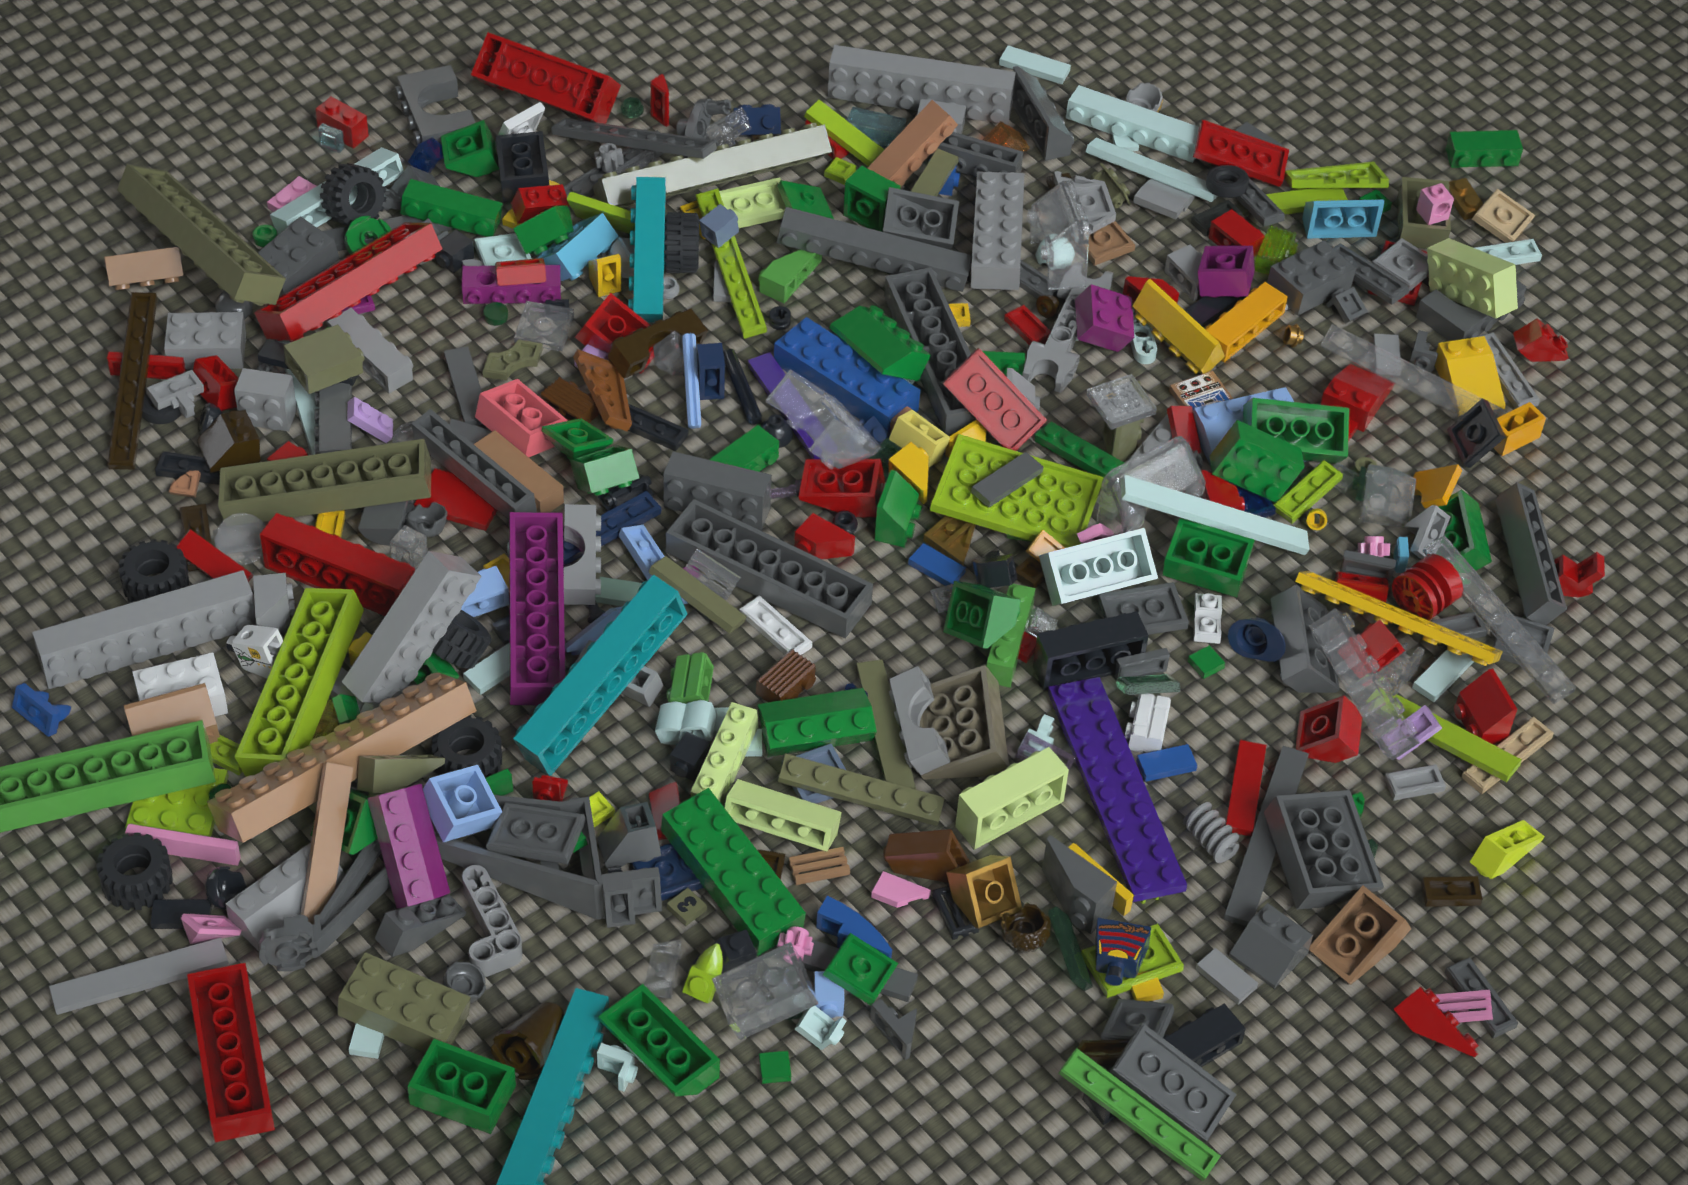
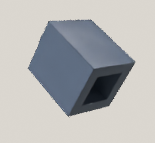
M719 204L699 220L702 236L717 248L721 247L739 232L736 213Z

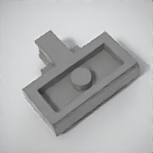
M193 370L146 387V394L158 410L170 405L173 409L179 407L180 412L185 418L195 415V404L192 401H194L195 395L204 392V385Z

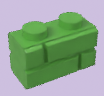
M700 652L694 653L692 656L689 654L677 656L675 667L671 669L672 687L667 691L669 703L677 701L687 704L697 700L709 701L714 666L707 654Z

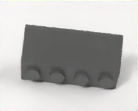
M1018 66L1013 67L1016 75L1012 106L1045 161L1071 155V147L1074 144L1073 134L1066 128L1063 117L1058 115L1055 104L1049 100L1045 88L1041 87L1037 78Z
M1295 584L1271 598V615L1274 619V625L1281 632L1286 645L1285 653L1279 659L1281 667L1280 678L1285 685L1290 686L1298 693H1336L1340 691L1327 607Z

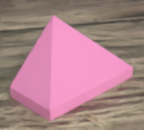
M183 914L181 917L190 944L206 942L220 937L223 939L239 936L242 931L226 916Z

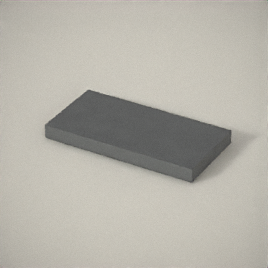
M1144 1023L1139 1025L1110 1070L1112 1074L1203 1143L1208 1141L1237 1095Z

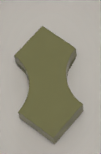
M517 340L515 345L506 351L489 353L483 368V377L507 381L509 376L518 369L537 367L543 351V343Z

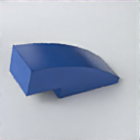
M829 896L825 898L817 912L816 928L838 937L837 948L840 949L849 933H852L889 958L892 957L891 947L871 923L845 904Z

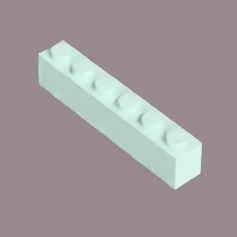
M1078 85L1068 100L1066 119L1109 134L1113 132L1117 136L1125 135L1131 137L1138 144L1192 163L1196 159L1193 157L1199 131L1198 126Z
M382 147L355 163V165L376 171L379 174L378 177L384 181L382 186H386L398 179L404 172L398 153ZM322 183L270 214L273 225L277 230V235L300 216L315 227H319L332 218L327 216L325 213L327 209L322 208L321 205L323 199H320V193H323ZM356 185L352 188L349 195L350 205L355 202L357 197Z

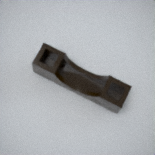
M692 308L684 312L678 311L670 318L657 320L651 326L645 329L639 328L629 336L618 337L612 342V347L607 357L625 379L645 369L650 357L649 348L656 345H667L683 353L682 336L684 334H695L697 347V344L703 343L708 329Z

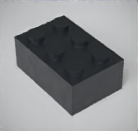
M543 131L496 136L503 203L512 202L518 188L549 185Z

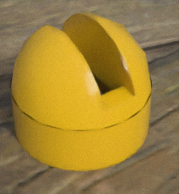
M1319 508L1312 509L1307 514V525L1313 530L1323 529L1327 524L1326 513ZM1315 514H1320L1319 523H1314Z

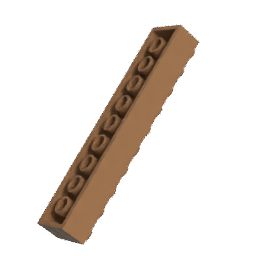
M441 673L430 674L425 678L426 681L405 688L403 693L395 698L383 700L379 707L372 711L368 710L360 713L357 719L350 723L338 725L334 728V732L313 739L307 747L291 751L287 754V758L280 762L266 765L262 772L254 776L244 777L235 787L219 791L215 794V798L207 801L218 830L244 843L318 801L323 763L330 762L353 767L352 782L358 778L359 756L400 755L476 712L477 710L466 682Z

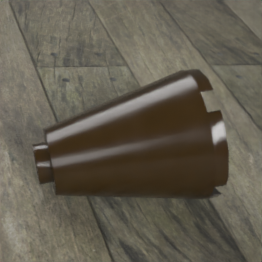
M544 1002L498 1032L493 1038L494 1044L491 1046V1052L495 1060L515 1068V1072L519 1074L516 1077L518 1079L532 1080L537 1078L543 1070L564 1018L562 1008L555 1003Z

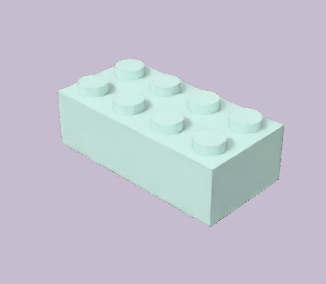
M1145 528L1039 556L1052 606L1158 578Z

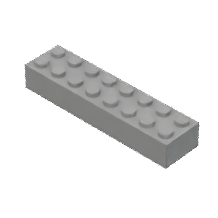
M834 45L829 63L828 98L918 111L921 99L966 105L965 118L1008 124L1012 109L1016 72Z
M242 570L32 632L47 686L49 689L78 680L88 679L98 674L115 671L135 663H141L155 657L168 655L185 648L195 647L212 640L222 639L239 633L246 625L257 626L253 593Z

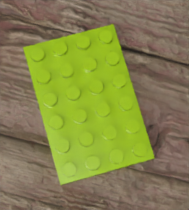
M958 434L932 500L930 511L1032 542L1038 533L1044 530L1065 548L1082 544L1077 533L1086 530L1089 525L1104 477L1032 456L1044 467L1043 472L993 506L987 507L971 493L972 486L1023 453Z

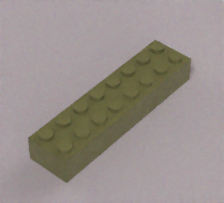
M425 439L220 468L218 507L226 527L270 521L276 513L286 517H299L430 498L431 458Z

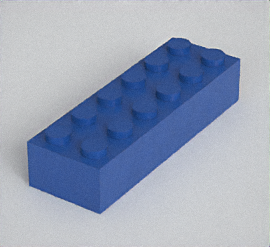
M805 317L774 343V359L781 369L859 420L863 418L867 421L874 416L889 434L891 419L903 408L908 406L915 412L919 410L920 389L903 378L881 374L844 340L808 317Z

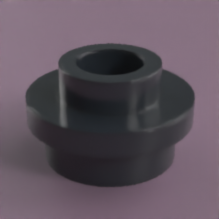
M849 511L837 513L832 520V524L850 534L857 530L858 521L855 515Z

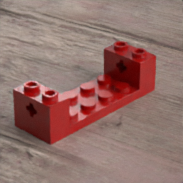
M487 32L471 76L485 85L502 91L505 88L573 113L584 121L606 124L621 87L617 81L608 75Z

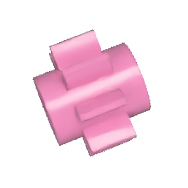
M1364 536V543H1358V552L1379 557L1390 556V543H1384L1383 536Z
M790 927L787 930V934L780 933L777 946L780 947L779 952H783L782 956L784 959L791 962H801L804 955L811 956L814 943H812V937H809L807 930L801 927Z

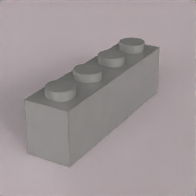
M349 308L342 312L340 316L327 321L328 327L338 324L344 333L348 332L352 343L356 348L359 347L364 354L363 370L389 394L413 380V363L411 359L400 353L394 343L388 342L377 328H373L367 323L363 315Z

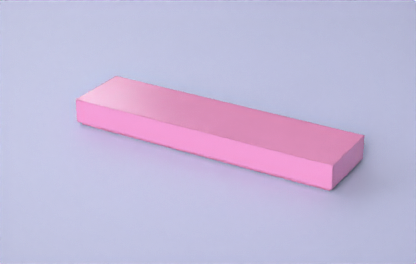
M128 824L125 831L129 836H134V832L141 833V836L146 834L152 835L153 840L158 838L162 842V846L165 845L169 855L238 866L241 858L238 842L233 840Z

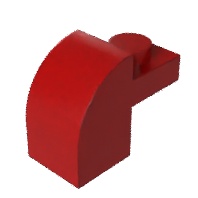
M1598 552L1578 564L1565 555H1561L1554 560L1564 596L1578 598L1593 593V583L1605 576L1604 556Z

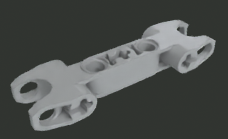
M1077 261L1065 272L1060 282L1057 298L1066 301L1046 344L1032 341L1027 351V359L1023 371V377L1029 382L1039 374L1052 376L1055 379L1054 391L1059 393L1072 381L1080 360V355L1071 352L1077 338L1075 298L1090 284L1110 290L1114 272L1105 271L1100 278H1087L1081 273L1083 263Z

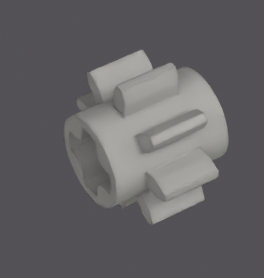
M612 143L603 144L600 146L599 152H594L596 167H602V171L606 173L615 172L619 169V165L624 164L622 149H617L616 145Z

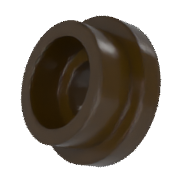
M1045 294L1037 299L1036 307L1040 315L1049 319L1057 314L1059 302L1055 296Z

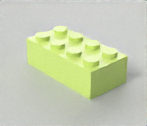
M1450 238L1427 248L1431 292L1437 289L1452 301L1493 318H1498L1518 308L1515 264Z
M1050 747L1032 753L1027 759L1011 764L1001 773L990 775L982 783L964 789L959 794L955 827L974 850L1064 802L1069 769Z

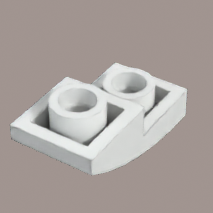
M1195 593V642L1220 644L1222 596L1210 593Z

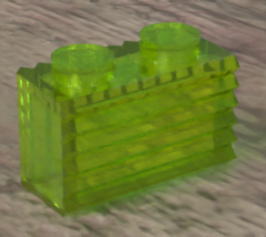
M1269 226L1256 256L1255 271L1269 275L1272 265L1295 255L1299 243L1295 242L1296 232L1283 230L1282 228L1278 229L1277 226Z

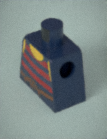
M1104 918L1097 919L1095 937L1096 971L1106 974L1105 981L1108 984L1118 986L1122 984L1123 977L1135 978L1149 948L1151 927Z

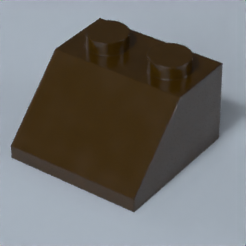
M236 410L220 414L197 439L198 447L210 473L220 471V468L261 462L260 438L246 410Z

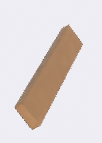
M330 762L323 763L301 915L308 917V922L312 925L315 924L314 915H320L335 892L353 767Z

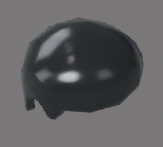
M219 866L212 869L207 875L204 885L207 899L216 908L227 910L226 903L247 888L242 873L230 871V866Z

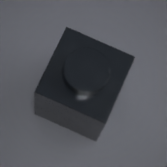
M454 230L439 241L442 250L436 253V260L441 267L455 273L462 268L463 260L474 259L473 241L459 231Z
M686 731L670 754V771L679 777H686L695 781L710 750V742Z

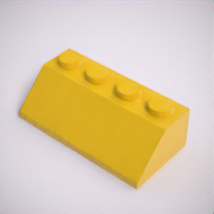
M1151 279L1145 283L1132 306L1136 313L1134 315L1135 319L1143 326L1148 324L1153 329L1151 331L1153 336L1160 342L1165 340L1170 345L1168 349L1177 358L1182 356L1187 361L1186 366L1194 374L1199 372L1202 375L1210 372L1225 357L1220 343Z

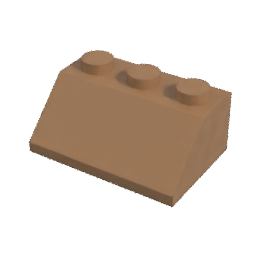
M179 247L105 257L109 286H115V290L129 289V283L139 282L140 287L155 285L154 280L164 279L165 283L179 282V277L184 276Z
M205 683L123 705L132 736L203 720L210 744L217 742V738L220 737Z

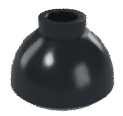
M209 402L203 407L198 424V434L200 436L220 414H223L222 410L215 404Z
M777 414L771 415L761 424L760 427L779 440V448L787 446L792 441V428L782 416Z

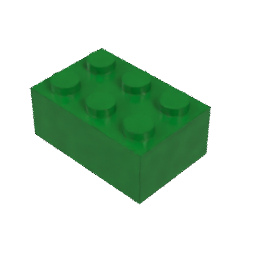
M1236 420L1209 455L1213 475L1273 502H1277L1305 467L1301 448L1239 420Z
M433 1039L408 1084L410 1105L491 1134L516 1087L515 1068Z

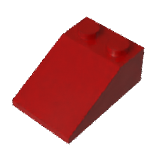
M610 293L575 338L585 346L588 344L609 354L612 347L611 344L615 339L621 336H629L637 329H645L651 325ZM656 345L648 349L650 357L645 368L663 345Z
M1349 364L1331 380L1323 392L1321 405L1349 408V419L1358 423L1357 430L1364 432L1393 389L1395 383L1353 364Z
M806 459L799 500L838 513L849 511L855 517H876L877 506L883 493L885 482L881 459Z

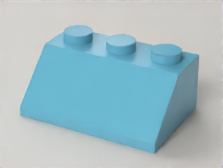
M1384 200L1306 202L1302 217L1307 239L1376 237Z
M603 213L577 222L573 225L574 232L568 235V240L558 245L554 242L548 247L549 250L537 257L544 259L545 265H560L561 281L569 278L572 281L582 275V269L585 266L589 267L588 261L597 259V255L610 250L612 242L619 237Z

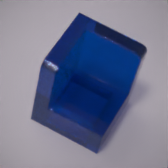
M433 137L420 143L414 150L408 163L415 168L431 173L437 162L444 158L442 145Z

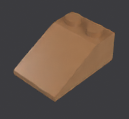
M1363 885L1310 945L1309 951L1348 984L1352 985L1388 955L1407 935L1411 927L1401 915Z

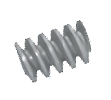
M1205 802L1191 810L1183 819V824L1186 825L1189 832L1193 833L1194 838L1200 841L1201 846L1206 848L1208 854L1213 856L1216 863H1223L1237 853L1239 844H1236L1239 839L1238 833L1231 834L1232 827L1230 825L1224 826L1225 819L1223 817L1217 818L1219 812L1211 810L1212 804Z

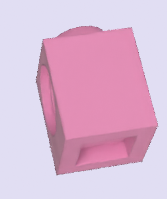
M1442 183L1421 189L1416 210L1428 225L1448 220L1454 198Z

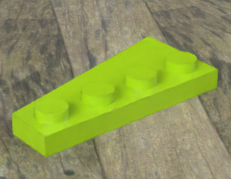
M1375 162L1285 171L1286 182L1291 188L1298 190L1305 188H1389V178Z

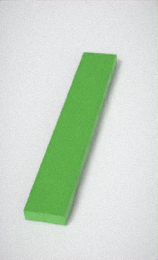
M1076 1048L1058 1074L1201 1181L1206 1179L1221 1155Z

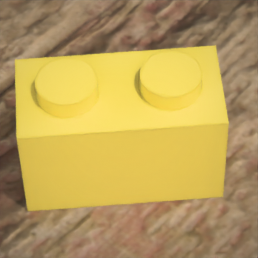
M910 410L897 418L888 441L895 445L898 450H901L910 442L917 447H922L929 456V467L941 461L951 437L914 410Z

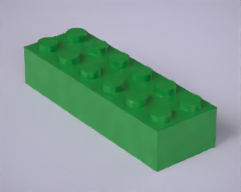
M709 788L662 814V833L738 932L747 930L757 952L756 956L777 945L780 933L787 934V930L790 927H804L806 912Z

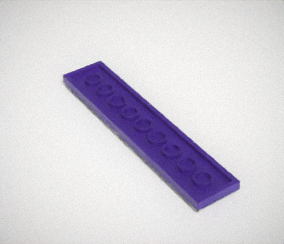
M1100 677L1050 686L1048 695L1126 887L1134 895L1133 902L1186 892V880Z

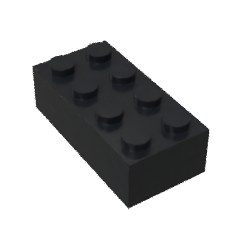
M1138 611L1122 613L1105 619H1096L1083 624H1073L1061 629L1047 630L1037 634L1033 668L1043 691L1048 690L1050 686L1114 675L1118 658L1146 652L1149 635Z

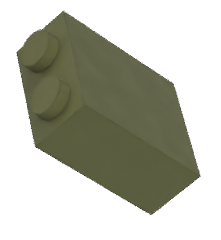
M338 324L284 345L285 364L308 394L363 373L362 362L365 361L362 350L359 347H355L348 332L344 333Z

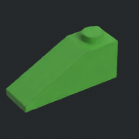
M798 250L772 261L759 274L760 293L785 303L822 261V255Z

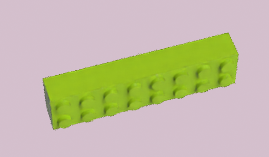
M305 588L235 755V759L246 777L262 772L263 768L270 763L280 762L287 758V754L291 751L303 749L310 745L364 612L354 589Z

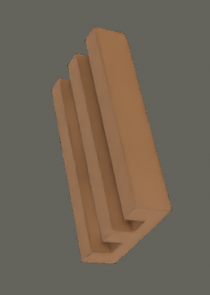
M839 847L828 849V851L823 850L789 857V865L795 885L850 875V867L847 864V857L844 855V848ZM841 865L839 867L825 869L826 867ZM814 870V872L799 874L800 872Z

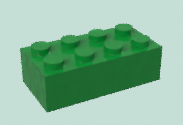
M1251 398L1243 405V423L1301 448L1304 461L1322 462L1325 460L1328 463L1339 464L1348 457L1349 408Z

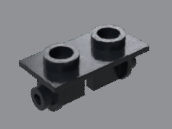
M640 474L639 479L632 480L630 486L624 488L615 487L609 490V492L599 495L598 499L608 512L645 491L654 496V493L649 488L652 481L648 475L643 476Z

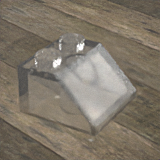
M1369 464L1365 472L1359 521L1405 528V525L1411 521L1416 479L1395 468Z

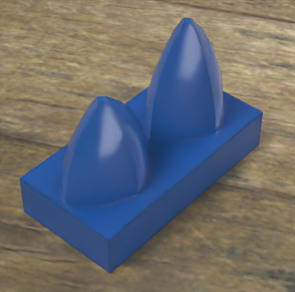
M25 683L16 686L12 708L48 737L56 734L59 722L69 715L71 706L63 704L52 705L48 702L49 693L34 691Z

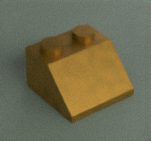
M989 855L947 872L952 898L975 928H981L1002 919V915L1006 912L1010 916L1020 912L1022 909L1011 857Z

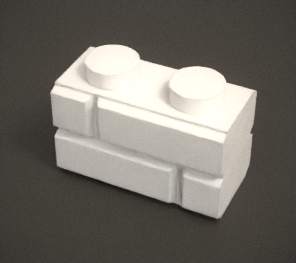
M1141 692L1139 693L1138 702L1132 701L1129 717L1134 718L1133 723L1128 722L1125 738L1130 739V750L1137 752L1145 751V753L1161 750L1171 703L1170 698L1158 695L1155 697L1154 694Z

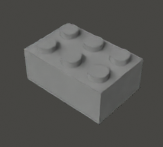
M243 312L168 313L164 347L165 356L184 357L186 370L194 368L195 359L215 355L230 369L244 368L246 327Z

